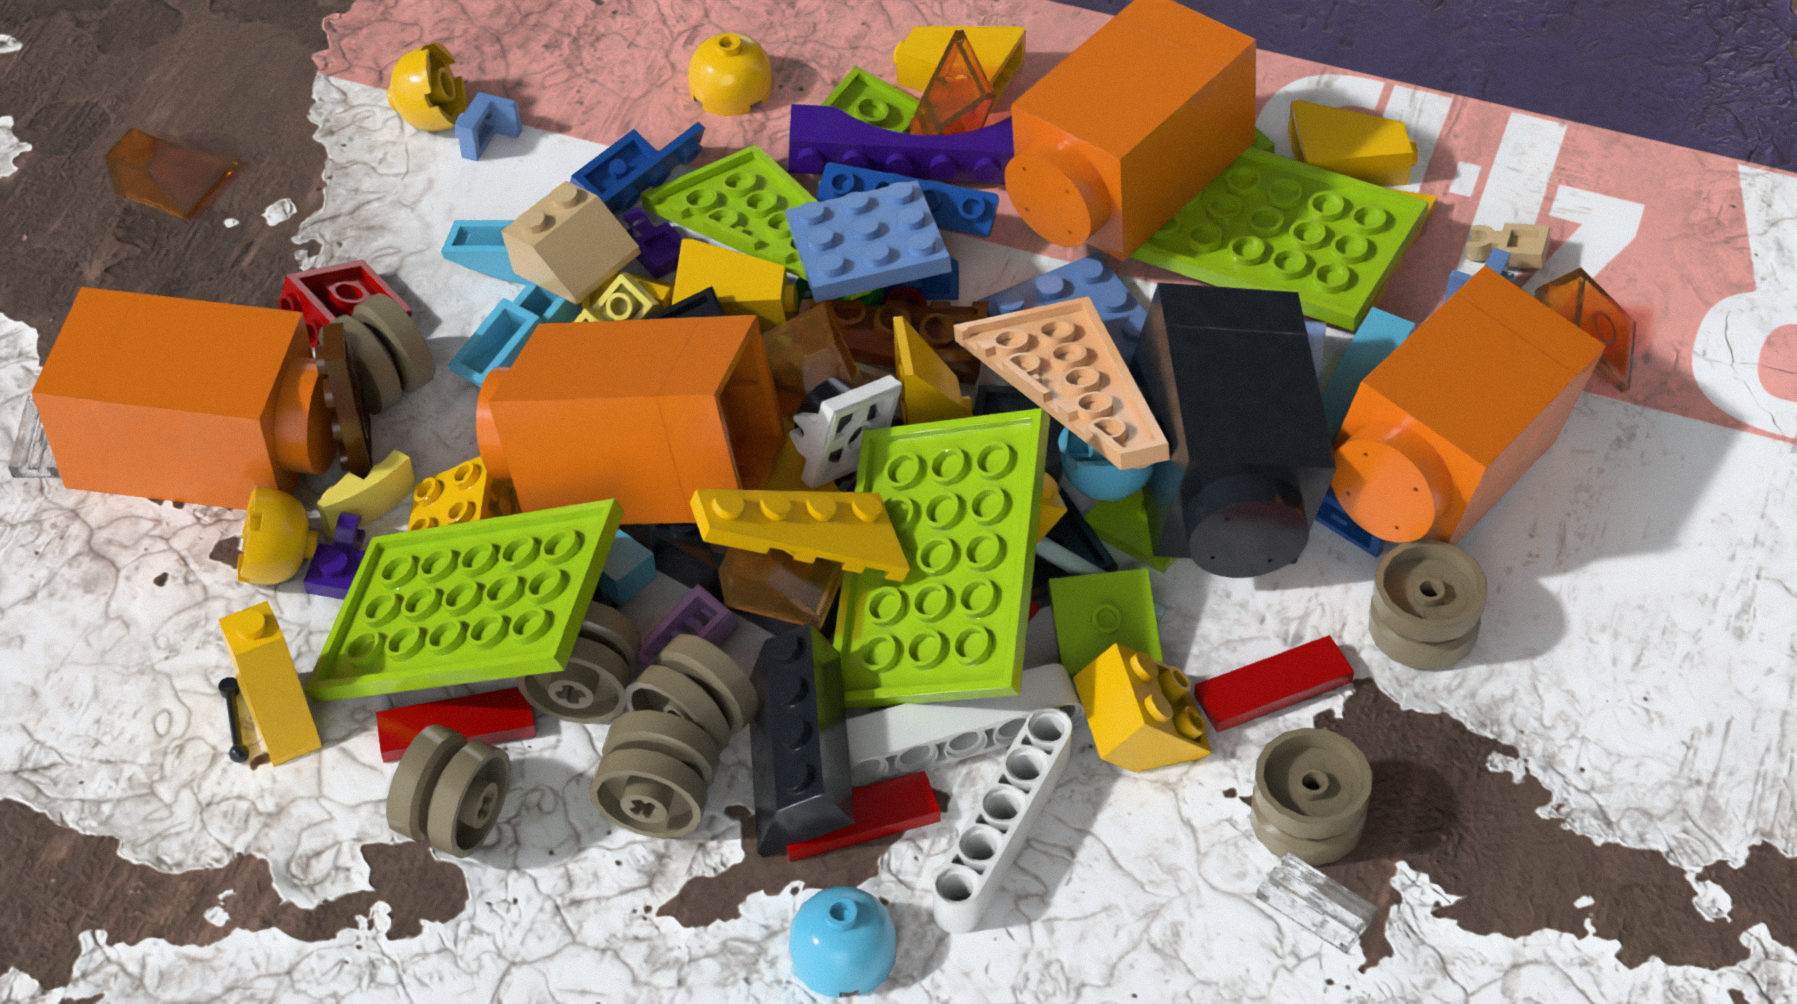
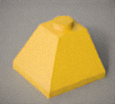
M903 316L893 317L897 380L902 383L899 405L903 425L973 417L970 396H961L957 376Z

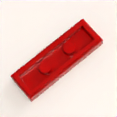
M1328 635L1195 684L1194 696L1215 731L1219 733L1352 683L1354 670L1332 637Z
M518 687L376 712L383 763L401 760L413 739L427 726L435 724L460 732L467 738L468 742L480 740L493 744L536 736L532 705L519 692Z
M925 770L852 789L855 824L801 844L787 845L786 852L789 861L792 862L941 822V811Z

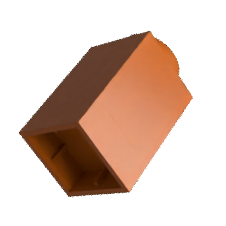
M1173 0L1132 1L1011 104L1014 157L1008 162L1005 169V185L1009 198L1018 214L1028 226L1049 242L1063 247H1077L1087 242L1124 262L1255 143L1256 39Z
M1484 265L1361 381L1332 446L1337 469L1329 486L1333 488L1338 502L1348 516L1365 531L1380 539L1395 543H1407L1420 539L1436 540L1455 546L1554 444L1606 345L1487 265Z
M81 287L31 392L64 487L70 489L247 510L255 485L274 488L293 495L301 473L323 475L326 473L335 458L340 440H334L331 424V412L336 411L335 407L327 408L324 398L323 379H328V376L318 374L316 358L313 357L303 312Z
M757 315L538 324L512 366L496 367L486 375L479 392L476 410L477 442L483 464L488 474L496 482L514 484L522 513L615 498L625 511L620 524L697 523L690 505L696 489L763 490L787 441Z

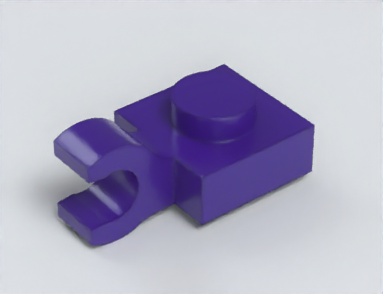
M639 208L623 215V220L631 227L626 231L640 248L641 254L636 257L640 264L656 280L676 270L681 242L684 238L668 222L655 227Z
M342 512L336 523L333 545L318 544L303 580L307 594L345 599L366 552L359 550L366 535L365 530L358 529L362 519L361 515Z

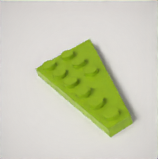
M757 144L640 194L643 209L750 256L784 265L786 272L807 280L787 225L785 210L799 207L804 203L818 201ZM873 290L843 297L854 300L860 296L870 294Z

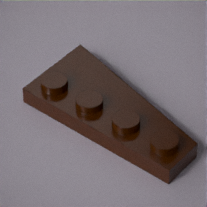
M802 299L793 347L896 369L893 317L903 316L957 376L958 382L975 386L979 377L981 361L955 341L953 325L987 318L989 301H973L971 307L951 306V301H931L930 306H905L904 300H886L884 305L874 306L864 305L861 300H826L815 303L814 299Z
M343 322L323 324V345L315 346V358L318 374L328 376V379H323L326 407H335L336 411L331 412L334 440L343 439L344 442L339 443L342 472L351 471L352 474L364 480L373 468L371 416L369 409H365L363 389L359 388L358 372L356 366H353L352 352Z

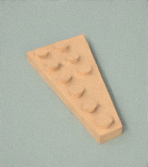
M1089 296L953 325L955 341L1039 407L1043 408L1048 414L1120 470L1141 469L1153 463L1170 460L1169 443Z

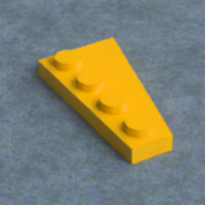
M696 489L690 501L704 542L767 554L770 548L780 549L792 555L793 559L813 564L816 557L841 562L842 570L862 574L865 567L885 571L886 579L899 582L904 581L910 570L880 493Z

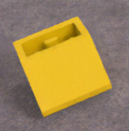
M1115 643L1073 676L1099 756L1102 760L1135 773L1202 759L1212 753L1205 734V721L1197 712L1189 692L1191 690L1190 681L1178 667H1170L1150 658L1144 652H1136Z

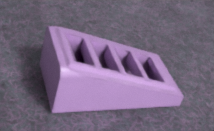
M697 584L641 641L642 647L637 665L642 669L654 665L655 660L650 656L657 650L660 652L672 638L679 634H684L681 631L686 627L692 629L697 634V637L718 647L739 627V624L731 610ZM702 615L710 620L705 627L697 621Z

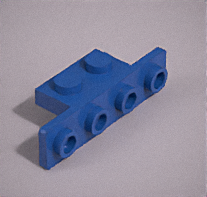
M700 122L695 123L660 151H657L633 129L572 174L570 183L598 195L613 215L619 210L626 212L636 204L642 192L650 186L654 189L662 185L676 166L680 163L688 165L699 155L702 150L700 143L705 127Z
M831 162L825 165L816 197L818 202L844 197L852 192H866L888 187L896 182L918 180L938 229L988 238L991 235L1000 202L999 196L996 193Z

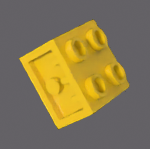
M481 456L470 461L462 462L458 466L433 477H428L416 484L407 531L522 513L514 484L496 482L488 474Z

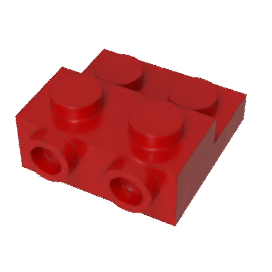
M363 259L286 274L282 295L279 298L280 310L303 312L312 348L320 345L318 335L323 324H328L345 314L352 317L356 305L377 293L384 294L394 300L410 318L412 315V309Z

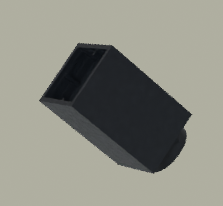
M1158 282L1129 366V371L1169 443L1170 460L1154 463L1151 478L1142 488L1153 556L1192 558L1203 570L1214 575L1229 578L1260 576L1276 571L1287 564H1296L1300 553L1308 542L1310 529L1337 469L1299 293Z

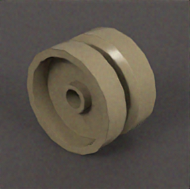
M381 293L374 294L354 307L352 317L345 314L328 323L343 322L352 352L353 366H356L358 372L359 388L363 389L366 403L365 409H369V413L373 415L381 414L400 401L401 390L406 393L414 392L433 380L435 374L434 361L424 337L404 309L390 297ZM323 327L320 328L318 335L320 345H323Z
M1420 539L1398 545L1384 555L1375 573L1373 596L1369 609L1368 630L1376 647L1391 660L1410 668L1435 670L1456 664L1469 655L1478 639L1481 615L1484 611L1487 597V578L1479 563L1463 549L1444 541Z
M591 601L565 671L516 677L518 690L529 704L546 715L563 721L583 724L609 721L620 715L627 704L625 700L626 687L632 681L631 675L637 666L642 647L640 632L629 618L614 608Z
M679 634L672 638L656 655L654 665L643 669L626 687L625 700L629 712L653 710L671 713L691 721L710 735L718 746L719 755L728 746L730 736L742 731L756 715L759 706L754 686L735 661L714 644L695 635Z
M653 710L630 711L615 718L608 730L602 748L603 757L596 766L589 787L592 804L602 816L618 827L639 835L673 838L695 831L702 820L708 801L707 790L714 781L720 761L718 746L707 732L693 722L671 713Z
M442 725L427 726L413 739L406 749L393 775L387 796L386 808L389 828L397 834L417 842L429 839L430 845L437 850L462 859L471 856L486 840L504 805L510 781L511 765L509 755L501 748L480 740L468 742L467 738L460 732Z
M1305 727L1287 731L1267 743L1256 762L1251 801L1250 822L1257 839L1272 854L1293 864L1317 866L1338 861L1354 850L1364 833L1372 788V770L1365 754L1348 738L1325 729Z

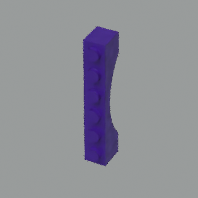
M791 104L788 173L823 175L825 165L831 162L879 172L896 173L922 180L1005 184V169L1008 162L1014 157L1012 116L996 124L970 132L951 135H916L899 133L870 125L850 116L836 106Z

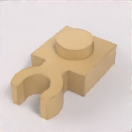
M1504 223L1502 231H1494L1486 225L1471 226V241L1466 242L1467 259L1474 261L1486 260L1494 247L1511 253L1508 267L1543 269L1551 240L1550 226Z

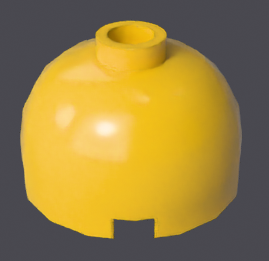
M729 32L711 36L698 45L689 61L690 96L693 101L696 98L702 102L703 109L709 113L722 116L743 115L751 112V105L759 102L761 99L762 105L766 103L773 92V74L769 55L757 40L748 35Z
M434 42L403 54L395 63L390 77V87L387 89V98L391 108L398 112L412 127L428 132L443 131L455 127L458 116L467 110V96L462 76L454 78L449 65L456 63V61L444 45Z
M254 486L241 537L243 538L242 553L245 554L239 553L237 582L255 585H274L285 582L298 572L303 558L313 559L318 531L309 530L308 512L303 504L291 494L274 488Z

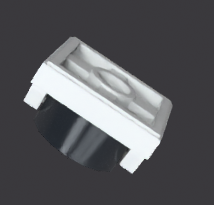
M888 375L858 388L853 387L840 377L828 378L818 384L800 405L797 415L793 419L795 421L794 430L790 431L789 434L797 451L806 458L800 480L813 489L857 471L863 431L891 426L902 383L892 375Z

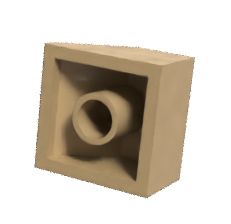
M564 181L553 189L552 192L501 230L513 272L576 305L641 254L638 244L598 195L568 181Z

